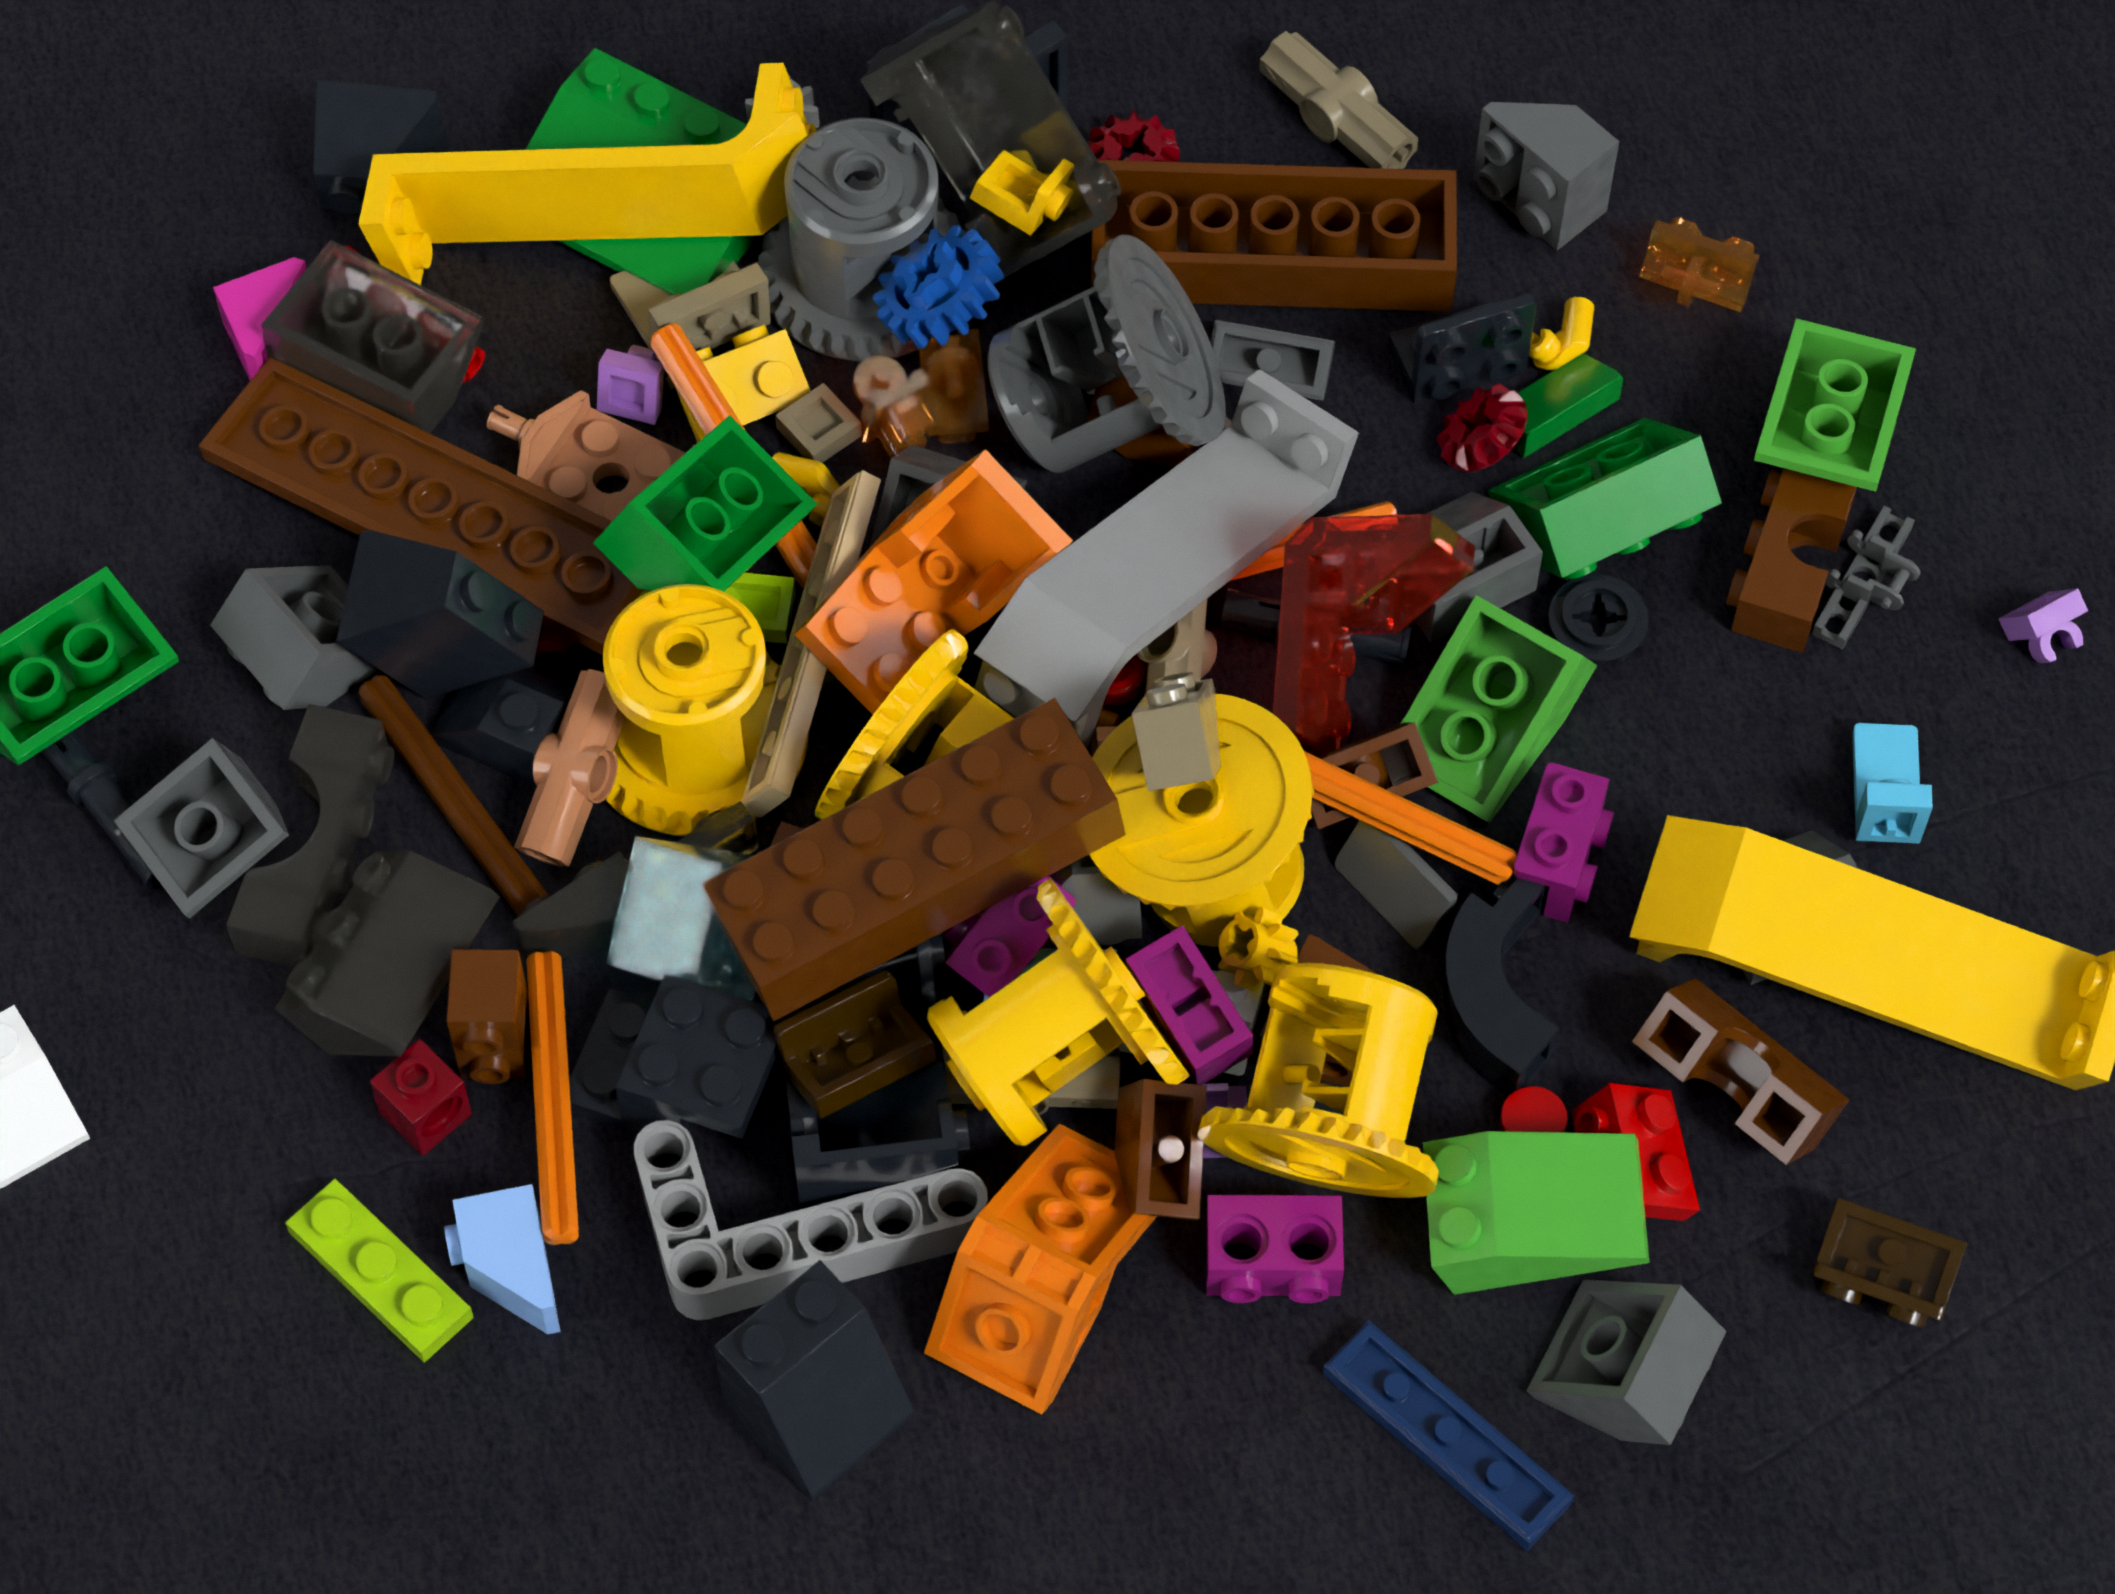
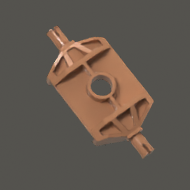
M581 390L538 415L536 419L528 420L503 408L501 405H496L494 412L491 411L487 420L488 429L518 442L520 456L517 476L611 521L619 515L629 502L685 454V452L591 408L589 394ZM617 475L628 481L627 486L623 490L612 494L603 493L596 488L597 483L607 476Z

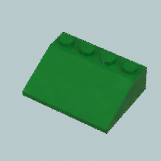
M594 48L561 85L526 150L712 145L734 138L744 130L747 124ZM760 235L557 241L617 272L626 271L671 295L685 294L713 282L725 272L733 261L737 263Z

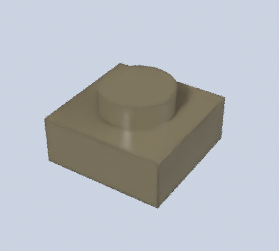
M822 383L775 415L776 428L804 458L822 463L862 436L861 422L825 383Z

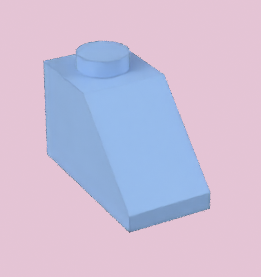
M530 1184L453 1200L457 1224L444 1226L451 1265L464 1264L470 1287L546 1334L561 1332L533 1185Z

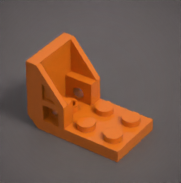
M985 449L928 488L902 511L796 630L794 635L874 715L898 682L939 637L951 629L964 636L988 621L1011 600L1026 577L1067 548L1073 540Z
M1060 1123L1055 1127L973 1221L957 1251L924 1354L1041 1415L1046 1411L1056 1397L1103 1305L1117 1264L1157 1217L1131 1214L1115 1158V1151Z

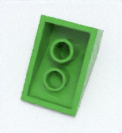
M1796 318L1754 461L1876 492L1904 397L1916 348Z
M1475 595L1401 724L1404 722L1416 723L1438 783L1428 786V788L1490 823L1564 723L1597 665L1583 655Z
M1486 1131L1423 1142L1424 1154L1430 1156L1439 1170L1436 1190L1427 1196L1431 1267L1454 1295L1650 1263L1639 1142L1635 1134Z

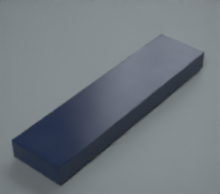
M1368 1320L1323 1366L1322 1374L1526 1551L1540 1539L1572 1504L1574 1495L1371 1321Z

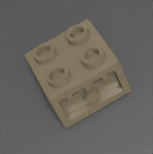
M733 261L725 272L713 282L685 294L671 295L626 271H621L610 277L612 291L650 349H652L650 344L651 336L660 328L671 323L681 326L696 351L707 347L713 349L731 341V338L762 325L771 324L768 279L758 263L740 270Z

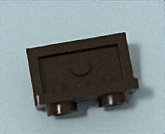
M884 970L776 1024L773 1029L784 1074L821 1119L937 1060L933 1041L901 1004L896 979L888 970Z
M1838 1197L1812 1275L1824 1279L1821 1292L1857 1305L1860 1304L1863 1293L1889 1302L1886 1315L1924 1328L1928 1316L1943 1320L1946 1304L1967 1242Z

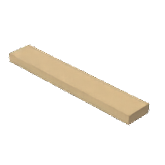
M864 470L856 473L832 493L741 802L743 804L742 809L760 818L789 798L792 792L827 670L794 633L859 559L881 479Z

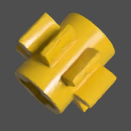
M1260 907L1255 917L1238 911L1235 913V920L1231 921L1219 935V953L1222 960L1219 962L1218 967L1221 970L1235 974L1234 984L1248 990L1257 992L1262 982L1272 986L1274 974L1287 965L1298 963L1297 946L1294 940L1299 933L1297 930L1281 924V914Z

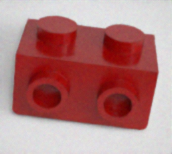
M1609 1083L1572 1110L1571 1116L1574 1133L1635 1134L1637 1136L1645 1217L1685 1221L1700 1211L1671 1090Z

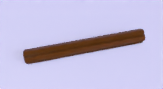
M380 674L373 677L370 681L364 682L359 688L361 703L520 920L532 922L538 916L545 914L550 908L548 893L387 676Z

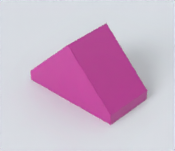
M293 257L213 287L222 322L250 381L269 357L279 361L313 296L304 260Z

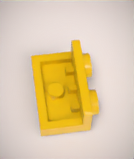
M765 325L754 328L731 338L735 349L713 357L710 347L696 351L742 426L783 410L810 392L786 329L769 335ZM668 376L666 377L670 389H676L698 443L706 434Z

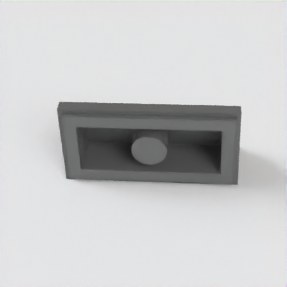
M1220 320L1214 321L1210 344L1218 364L1222 383L1244 387L1246 379L1261 369L1304 398L1324 401L1335 350V341Z
M1359 820L1337 855L1334 866L1413 949L1417 951L1422 950L1453 926L1457 893L1404 840Z

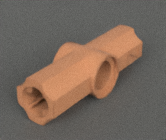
M588 669V671L581 670L557 734L551 733L541 742L533 762V778L537 788L514 846L515 849L525 855L561 868L562 866L570 867L593 803L598 804L606 799L612 790L617 775L618 762L614 747L626 716L618 709L608 691L605 673Z

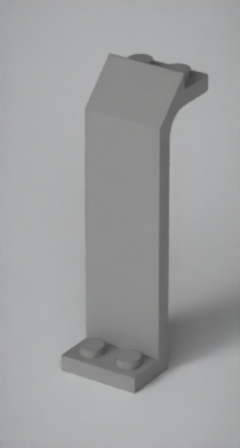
M1261 369L1253 373L1245 381L1231 426L1225 429L1217 439L1206 443L1024 579L974 652L975 655L983 660L975 689L1016 717L1055 698L1087 748L1091 743L1107 692L1125 664L1135 654L1335 499L1359 432Z

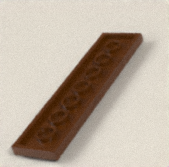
M272 357L268 358L198 445L204 460L359 536L361 532L372 530L457 551L544 610L542 626L603 655L607 633L616 617L631 602L650 592V590L638 589L593 544L610 525L611 520Z

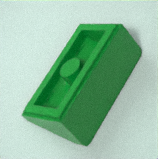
M1583 353L1518 392L1527 406L1528 417L1524 432L1514 446L1515 450L1524 459L1620 399L1623 377L1615 369Z

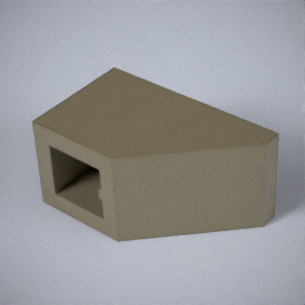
M1184 672L1156 679L1154 681L1156 688L1148 690L1132 712L1148 791L1213 780L1221 764L1215 689L1212 678L1195 681L1192 672Z

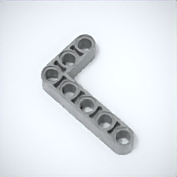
M655 1121L645 1126L638 1133L634 1143V1156L639 1183L672 1301L680 1313L685 1317L695 1320L712 1319L766 1304L819 1260L844 1283L957 1252L976 1216L988 1204L987 1188L979 1176L972 1171L962 1168L949 1169L719 1231L694 1142L688 1130L681 1124L673 1121ZM671 1153L681 1158L676 1165L670 1168H658L650 1164L656 1157L662 1154ZM959 1201L968 1203L974 1208L970 1214L963 1217H953L942 1211L946 1205ZM680 1212H689L698 1217L693 1224L682 1228L673 1227L667 1223L673 1215ZM889 1219H900L910 1225L906 1231L894 1235L883 1233L878 1229L881 1223ZM828 1236H834L846 1242L840 1249L834 1252H822L813 1247L819 1239ZM760 1254H771L780 1259L776 1266L768 1270H758L748 1265L754 1257ZM705 1271L715 1276V1279L709 1285L701 1288L689 1287L683 1283L694 1272Z

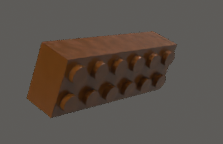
M1095 160L1091 288L1094 287L1093 282L1097 276L1093 268L1097 261L1099 250L1105 246L1106 242L1120 235H1130L1147 244L1164 261L1179 281L1192 304L1451 312L1457 274L1456 171Z
M1053 698L701 884L716 920L772 1020L776 1021L1126 834L1115 794L1057 700Z

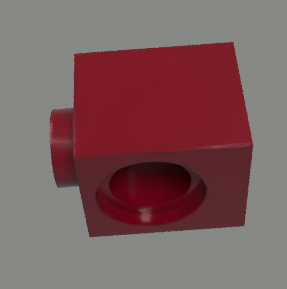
M421 1039L416 1041L370 1080L379 1114L422 1157L472 1115L464 1081Z

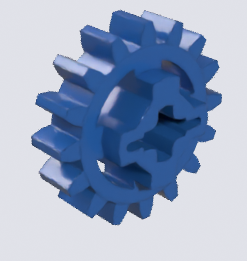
M953 225L946 237H943L935 228L930 231L927 242L920 244L917 240H914L909 244L911 252L905 257L901 255H893L890 260L895 266L893 272L883 273L878 277V281L885 289L873 295V300L880 307L876 312L877 316L900 343L905 345L912 340L919 349H924L931 337H934L940 346L947 344L949 332L957 329L963 336L969 333L967 322L972 317L985 319L988 314L982 305L985 301H993L999 298L1000 293L993 284L1004 279V273L997 265L1001 261L999 256L986 239L983 240L975 229H971L964 234L958 225Z

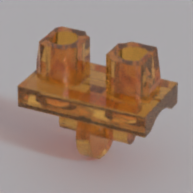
M1675 217L1669 224L1657 220L1650 235L1648 250L1639 277L1678 290V304L1689 307L1695 296L1741 312L1746 303L1760 255L1754 253V245L1751 242L1734 236L1723 242L1701 235V231L1696 223L1679 217Z
M971 329L964 336L962 334L951 335L947 344L940 346L937 340L931 337L925 348L919 349L927 435H939V442L944 444L970 442L975 439V432L989 431L979 329Z
M875 355L862 361L854 373L852 387L855 396L864 405L859 418L862 427L861 439L865 444L879 438L890 459L910 445L924 448L927 443L924 434L934 426L935 421L924 404L931 382L923 368L912 372L907 381L904 369L896 360L888 356Z

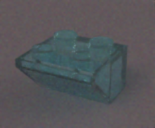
M635 836L607 963L611 966L662 981L664 974L667 973L737 997L753 1000L756 989L716 920L701 883L754 855Z

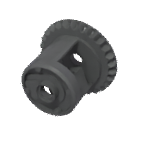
M848 118L829 123L808 135L792 153L786 166L784 177L788 215L774 225L763 238L762 250L758 255V265L768 279L770 314L783 330L786 329L790 337L805 347L826 356L850 361H879L903 356L919 348L912 340L905 345L900 343L877 316L876 312L880 307L873 300V295L885 289L878 281L879 275L893 272L895 266L890 260L893 255L905 257L911 252L909 244L914 240H917L920 244L927 242L932 229L937 228L943 237H946L953 225H958L964 234L967 231L963 230L960 226L957 215L949 212L944 207L941 198H938L939 188L936 163L927 146L915 134L898 124L876 118ZM856 171H868L875 175L872 180L861 181L852 175L847 182H844L848 175ZM931 337L929 343H931L932 341H934L935 338H934V337Z
M1120 235L1106 242L1105 246L1099 250L1097 261L1093 268L1097 275L1093 282L1094 287L997 333L991 341L988 352V373L999 410L1012 435L1025 453L1039 466L1051 472L1064 473L1162 426L1167 434L1175 436L1179 442L1193 446L1211 442L1217 439L1223 431L1226 417L1224 389L1218 364L1205 329L1190 299L1172 271L1147 244L1136 237ZM1121 376H1125L1129 387L1133 389L1139 399L1117 408L1113 395L1100 397L1096 400L1100 417L1086 423L1089 412L1081 389L1090 392Z

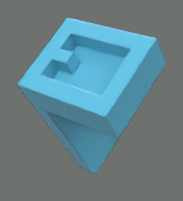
M1856 724L1852 733L1856 841L1920 844L1933 805L1932 785L1920 784L1917 728L1912 725Z

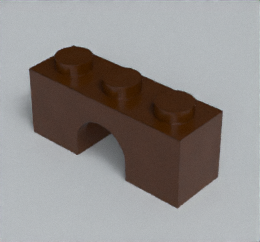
M1785 468L1783 472L1771 469L1760 502L1761 505L1770 507L1766 522L1754 518L1743 554L1753 557L1748 572L1740 569L1736 570L1726 601V605L1737 608L1731 629L1732 632L1803 653L1829 571L1800 561L1791 550L1800 546H1816L1837 552L1857 487Z
M1697 978L1667 990L1632 1041L1682 1082L1692 1078L1703 1079L1728 1093L1743 1110L1735 1124L1786 1165L1816 1148L1850 1100Z

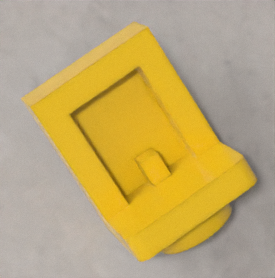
M1003 150L976 181L970 199L1031 236L1046 217L1056 221L1066 208L1073 194V190L1066 186L1075 164L1064 158L1047 177Z

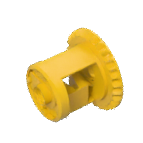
M677 584L658 588L638 597L616 617L607 633L603 648V666L608 691L618 709L626 716L614 747L618 762L617 775L612 790L605 801L632 822L645 828L671 835H711L745 825L758 818V816L742 809L743 804L741 802L781 665L775 663L767 653L761 628L753 614L739 600L721 590L696 584ZM808 736L806 739L796 778L804 763L808 747Z
M954 629L944 633L922 654L898 682L868 721L835 770L818 801L815 810L816 817L823 820L905 777L890 765L892 763L896 765L904 757L907 750L914 753L935 723L944 728V730L939 735L924 766L1014 719L957 676L962 670V664L967 659L966 654L969 651L965 637Z
M1215 694L1221 767L1213 780L1148 791L1132 716L1116 727L1092 756V759L1118 800L1126 835L1089 854L1091 860H1093L1104 878L1114 883L1123 894L1129 893L1140 899L1145 905L1150 903L1156 916L1171 932L1183 925L1195 944L1210 947H1219V935L1231 921L1235 920V913L1238 911L1255 917L1257 910L1263 907L1281 914L1283 920L1292 909L1304 880V858L1299 843L1303 842L1307 821L1312 819L1311 803L1312 796L1314 795L1308 760L1292 731L1277 716L1265 708L1248 700L1224 694Z
M1051 877L1038 886L1039 891L1036 899L1053 923L1046 931L1058 947V950L968 1013L966 1010L962 1012L951 996L945 1001L942 999L928 1009L927 1015L930 1026L952 1058L946 1064L977 1109L982 1111L987 1108L1015 1145L1020 1146L1028 1145L1047 1131L1034 1106L1123 1043L1126 1044L1140 1064L1149 1060L1167 1084L1177 1085L1190 1076L1138 1001L1145 996L1143 990L1112 946L1105 951L1102 950Z
M1296 963L1278 970L1274 974L1268 998L1270 1011L1247 1106H1244L1242 1109L1216 1106L1203 1115L1198 1130V1136L1201 1141L1216 1152L1247 1166L1322 1188L1388 1198H1416L1434 1193L1439 1173L1438 1168L1429 1155L1421 1153L1417 1147L1405 1144L1426 1047L1432 1040L1438 1014L1432 1001L1420 991L1404 983L1359 969L1321 963ZM1327 1053L1353 1072L1350 1087H1338L1320 1083ZM1315 1100L1344 1114L1340 1115L1315 1109Z

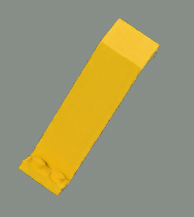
M762 63L759 66L752 114L747 126L734 138L719 144L373 154L358 225L384 272L398 280L401 293H419L423 271L428 269L432 262V243L763 235L788 215L784 186L786 166L796 147L808 135L814 132L816 127L814 124L807 123L803 113L802 92L799 87H793L784 63Z
M1667 815L1629 937L1640 941L1636 954L1657 962H1662L1677 954H1693L1718 960L2073 1090L2109 1082L2115 1062V950L2095 956L1745 827Z

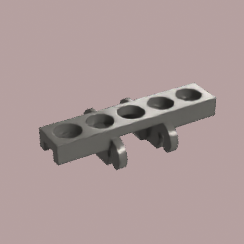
M1884 505L1864 541L1861 540L1863 537L1862 532L1859 530L1852 531L1847 539L1848 544L1858 554L1842 581L1839 580L1841 574L1838 570L1831 569L1828 572L1825 583L1834 593L1814 625L1812 635L1843 649L1870 601L1889 610H1899L1903 606L1904 600L1899 594L1906 581H1916L1920 576V569L1912 560L1898 555L1912 530L1914 519L1907 516L1906 520H1902L1890 514L1891 508ZM1890 525L1898 529L1899 532L1893 541L1889 542L1880 537L1879 532L1883 526ZM1866 557L1869 558V559H1871V560H1873V561H1875V562H1877V563H1879V564L1876 565V564H1873V563L1869 562V561L1866 559ZM1858 571H1864L1872 575L1874 580L1870 578L1868 581H1864L1853 574ZM1887 572L1894 575L1888 587L1881 584ZM1842 596L1857 602L1853 611L1845 610L1840 606L1839 601ZM1836 617L1845 621L1846 624L1840 634L1831 633L1825 627L1830 618Z

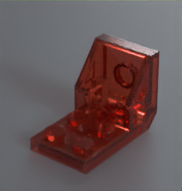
M1433 514L1311 517L1285 543L1273 714L1292 731L1303 750L1316 757L1342 747L1343 739H1346L1350 732L1351 713L1346 702L1347 677L1353 674L1355 668V649L1350 640V634H1398L1474 569L1475 546ZM1371 596L1369 603L1365 606V600Z

